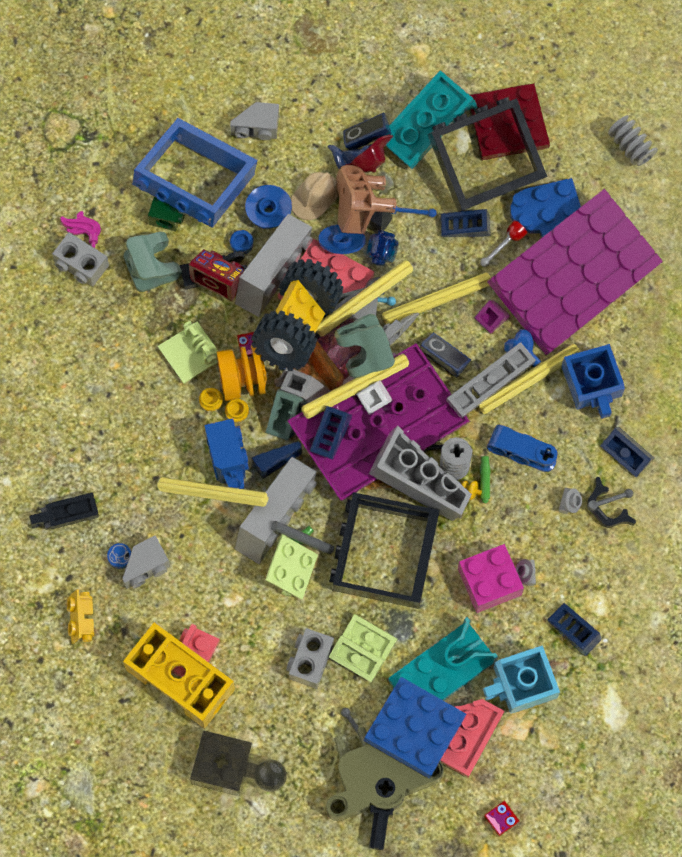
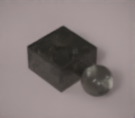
M203 730L190 781L191 785L240 797L245 777L255 779L256 784L262 790L274 792L285 784L287 772L284 765L274 759L264 760L259 765L250 763L253 751L252 742ZM221 759H225L228 765H223L222 768H218V764L216 762L220 761Z

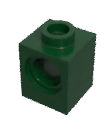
M154 197L148 213L149 225L176 232L178 224H183L185 213Z

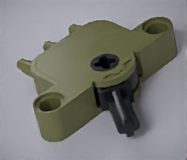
M360 727L357 731L362 747L348 752L342 737L337 736L334 738L340 757L338 765L339 777L345 791L329 798L326 811L331 820L338 822L370 810V815L374 816L369 848L383 850L389 817L393 818V811L401 806L405 796L439 783L443 776L444 767L440 761L436 767L439 771L438 776L430 777L429 779L363 741L367 732L365 727ZM383 785H388V790H391L387 792V795H382V790L380 789L383 788ZM342 803L345 810L341 814H335L331 810L332 804Z

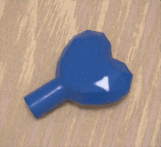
M519 330L514 339H509L505 342L504 350L506 353L521 342L536 360L532 366L536 367L541 363L532 352L534 346L533 338L527 330Z

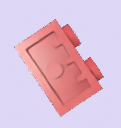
M191 624L189 629H184L179 641L207 662H210L220 639L197 629V625ZM176 666L171 673L183 677L186 670L182 666Z

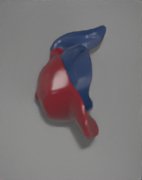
M391 134L382 136L373 144L364 146L362 149L342 151L335 145H328L327 147L331 150L338 169L345 165H352L361 168L364 172L375 173L376 169L385 163L384 147L394 136Z

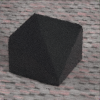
M375 212L367 228L381 236L392 220L391 213Z

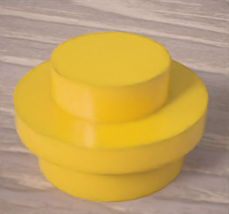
M216 388L203 390L199 396L200 406L206 411L218 410L223 403L221 392Z
M241 399L229 401L225 407L226 417L228 419L233 418L236 423L244 421L249 414L247 403Z

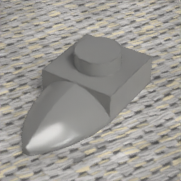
M418 312L410 314L399 321L396 319L392 324L387 323L383 327L390 346L414 322L419 315Z

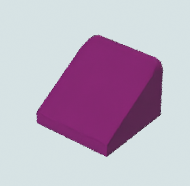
M489 300L474 318L492 334L510 315L496 301Z

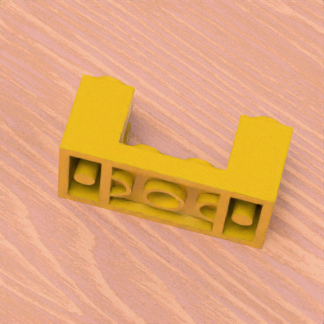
M155 622L123 661L127 672L145 685L148 682L180 705L184 709L185 715L204 729L235 691L232 679ZM176 666H182L186 670L185 675L180 679L174 678L171 675L173 668Z

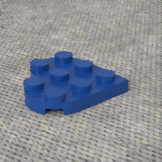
M570 178L530 187L516 193L510 206L511 220L518 221L529 234L539 233L541 238L581 207L573 179Z

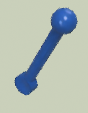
M397 206L396 208H393L395 209V213H391L396 214L397 212L423 214L428 215L431 218L435 217L437 214L436 210L433 208L429 210L400 208Z

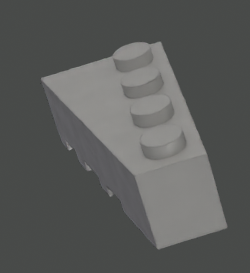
M290 214L284 218L240 276L235 301L236 305L260 317L279 288L288 268L293 262H298L302 251L307 250L313 239L310 237L311 226Z
M397 426L389 433L369 474L421 504L440 510L439 514L454 521L462 515L472 494L452 475L443 471L438 466L437 461L432 457L429 458L420 449V446L414 440L411 441L403 433L404 431Z
M291 457L265 492L267 497H269L266 506H255L241 524L235 550L260 564L280 534L271 529L272 523L278 521L285 525L289 524L293 513L297 512L302 506L305 495H310L317 484L314 481L316 471Z

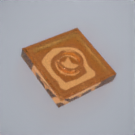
M317 341L309 362L332 391L343 385V375Z

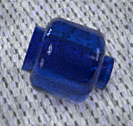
M378 230L377 233L370 236L366 255L372 258L371 263L385 266V263H392L395 260L399 247V241L395 239V234Z

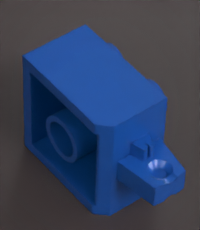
M610 344L565 356L561 367L576 409L588 406L596 407L601 419L610 417L612 411L609 403H612L613 399L622 397L625 390L624 382Z
M233 418L204 425L216 480L222 484L226 483L227 487L244 489L245 470H249L246 449L242 448L243 438L240 426H235Z

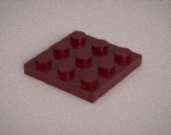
M535 83L470 95L477 104L476 109L486 105L491 109L496 107V102L509 97L511 101L517 98L537 150L550 147ZM470 109L471 116L475 115L474 109ZM510 109L473 123L482 161L527 152Z

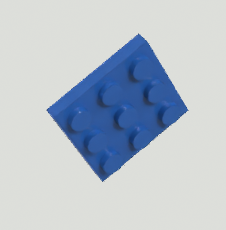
M400 677L363 741L430 779L467 714Z

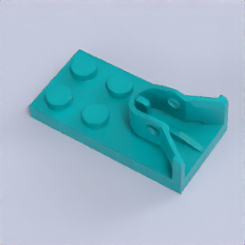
M440 70L389 125L392 132L391 135L394 137L387 143L386 147L413 169L432 148L427 135L433 131L432 127L445 122L446 126L455 123L454 118L463 115L467 110H475L477 104L468 93Z
M466 617L462 625L390 676L388 681L394 688L400 677H403L444 701L497 662L498 655L490 651L470 625V619Z

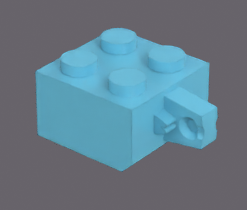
M543 645L495 662L494 671L497 678L493 679V685L483 689L486 700L499 697L501 701L505 700L510 714L557 699L560 693Z

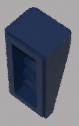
M487 209L442 213L441 236H491L490 214ZM449 220H453V230H449ZM459 220H463V229H459ZM468 220H472V228H469ZM478 220H482V227H478Z
M326 406L310 452L333 460L350 424L352 415ZM332 417L341 419L340 424L331 421ZM328 426L338 428L337 432L327 430ZM324 434L334 437L333 442L323 439ZM320 443L331 446L330 451L320 448Z
M298 441L256 455L251 458L252 465L261 478L265 479L286 465L291 457L296 458L301 455L302 444Z
M565 603L547 619L584 656H587L602 639L600 632ZM568 614L569 617L562 624H559L558 622ZM573 621L576 622V624L569 631L566 630V628ZM581 628H583L584 630L577 637H575L574 635Z

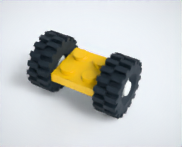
M300 259L298 262L295 261L291 264L279 286L281 289L280 296H283L276 311H271L270 314L266 313L262 317L253 333L251 340L253 341L252 347L256 348L255 353L257 355L261 354V359L264 362L268 360L270 362L269 365L272 367L277 365L280 370L287 368L288 371H293L294 368L300 370L301 367L307 364L316 346L317 338L314 337L322 319L333 313L343 294L342 280L336 279L338 274L335 271L331 273L329 266H321L322 262L317 261L315 264L312 259H307L306 262Z

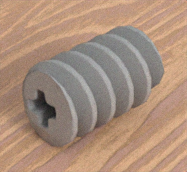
M626 115L610 127L608 134L610 137H614L616 144H620L619 148L621 151H625L627 158H631L630 162L633 165L640 166L648 162L657 153L658 149H649L652 141L644 143L643 141L647 135L642 134L638 136L641 131L640 126L633 129L632 127L636 121L631 120L627 122L629 116Z
M455 437L447 440L442 446L440 468L452 475L456 480L465 477L470 468L473 449L468 442L462 438Z

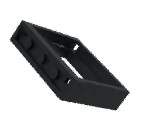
M509 97L496 102L497 106L491 109L487 105L474 110L475 115L470 117L463 114L453 119L455 123L447 126L445 122L433 126V131L427 134L458 212L548 177L517 98L511 101ZM510 109L534 172L465 199L441 136Z
M353 492L352 500L347 499L345 513L348 514L347 523L342 522L339 536L343 537L342 546L337 545L334 559L338 560L337 568L331 569L329 582L333 583V591L419 609L440 510ZM359 508L427 522L412 596L342 582Z

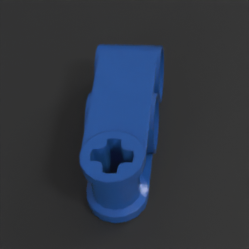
M504 425L495 426L487 445V449L496 455L505 456L519 464L528 465L542 472H549L556 466L558 453L554 446L539 441L527 434L516 432ZM545 455H548L550 457L547 459V461L543 460Z

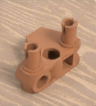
M352 165L342 166L338 170L336 176V189L340 196L338 225L342 233L365 234L370 219L375 212L395 213V209H393L396 208L395 198H378L372 191V189L384 191L386 186L385 176L366 175L361 168Z

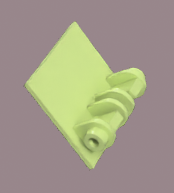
M191 321L186 322L183 325V331L158 346L183 384L218 363L216 354L218 350L198 321L193 324Z
M281 534L265 580L281 588L283 595L290 597L292 594L303 600L318 554Z

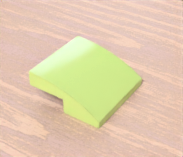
M354 614L343 635L340 636L329 658L372 682L398 638L359 615Z

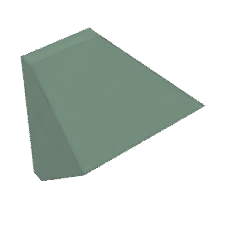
M278 389L266 433L289 440L296 433L288 423V420L301 413L302 407L308 403L299 396Z

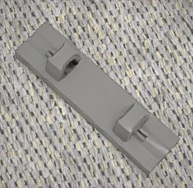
M520 342L449 396L446 401L462 419L533 365L536 360ZM472 388L479 395V398H475L472 394Z

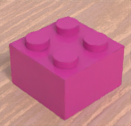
M505 544L459 561L458 572L476 613L522 596L524 587Z

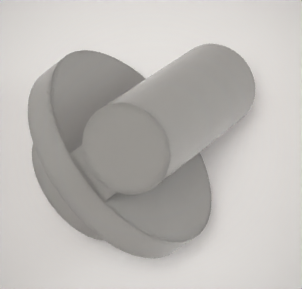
M564 488L559 507L560 513H576L580 509L582 497L577 489Z
M521 560L515 569L522 584L527 586L536 585L535 560Z

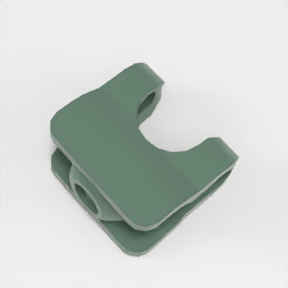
M165 232L134 236L126 242L128 250L125 251L123 257L134 285L139 292L149 291L160 285L173 282L181 276L182 271L178 263H163L154 256V254L168 246L169 239Z
M367 314L353 323L339 328L335 332L334 336L339 346H361V351L358 355L349 359L346 364L347 371L351 377H362L372 372L388 369L394 365L395 360L390 349L389 340L376 315Z

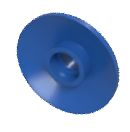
M263 185L257 187L248 195L245 210L247 217L253 224L261 228L272 229L278 227L288 214L291 215L292 202L287 192L275 185ZM266 208L273 209V211L270 213L265 212L264 210Z
M333 225L320 232L319 244L323 249L331 253L350 254L359 251L365 245V235L342 233L339 225Z

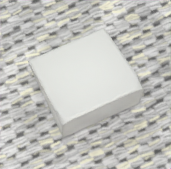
M380 380L357 393L368 414L373 413L392 401Z

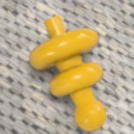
M465 480L461 483L472 494L469 500H473L476 494L481 495L482 491L478 490L477 481H472L469 484Z

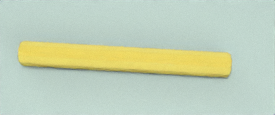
M404 260L336 309L332 314L322 319L316 332L321 337L326 335L412 273L413 267L410 262Z
M483 273L383 312V322L385 324H392L396 319L399 321L410 314L422 313L489 287L490 285L487 281L491 279V276L488 273Z
M572 344L521 375L478 406L479 410L483 414H487L561 368L564 357L579 353V348Z
M401 354L394 358L395 363L392 367L355 378L302 407L304 416L309 419L325 411L326 406L332 407L361 392L377 381H381L408 367L409 361L407 357Z
M165 477L160 478L157 483L159 491L260 507H265L269 500L267 493Z

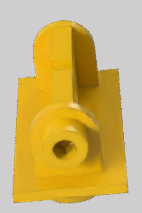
M79 589L75 590L67 599V611L70 612L68 634L71 636L72 644L76 643L80 638H82L83 642H91L92 637H94L93 619L84 618V615L93 614V599L90 596V592H81L79 596Z

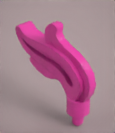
M83 211L77 213V219H67L61 216V223L67 228V232L73 235L87 234L89 236V244L93 248L96 247L98 236L101 232L100 224L97 221L85 217Z

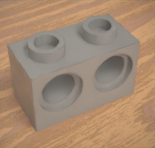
M68 232L52 253L55 266L59 270L72 273L78 282L84 285L87 283L92 287L109 266L106 255ZM67 253H75L72 258L64 257ZM86 265H94V268L91 270L84 269Z
M308 628L305 629L304 635L299 634L295 644V648L298 651L295 658L290 657L286 671H289V680L318 689L334 645V638ZM314 641L319 643L321 647L317 651H310L306 646ZM303 664H307L312 668V671L309 674H301L298 668Z

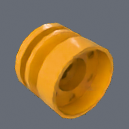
M252 345V356L247 357L245 346L241 347V358L236 359L232 349L216 352L225 401L240 399L241 387L245 386L250 397L254 396L253 385H257L259 395L266 394L267 377L264 361L261 359V354L257 355L255 353L256 348H253Z

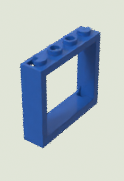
M177 118L134 169L132 185L213 228L255 175L257 160ZM174 141L237 174L213 206L150 172V169Z

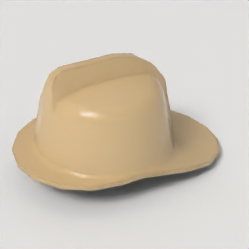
M316 172L309 175L291 197L294 214L303 220H313L324 214L339 196L336 189V179L328 172Z

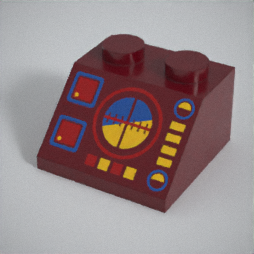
M203 249L189 264L191 281L231 302L234 300L237 294L239 278L245 271L243 270L244 268L237 262L232 261L230 263L224 260L222 255L211 250L209 252Z

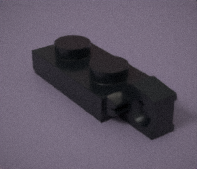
M93 492L45 504V507L40 508L41 513L29 516L32 529L45 526V530L99 518Z

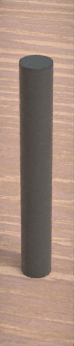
M278 521L272 523L271 529L327 554H332L334 551V546Z

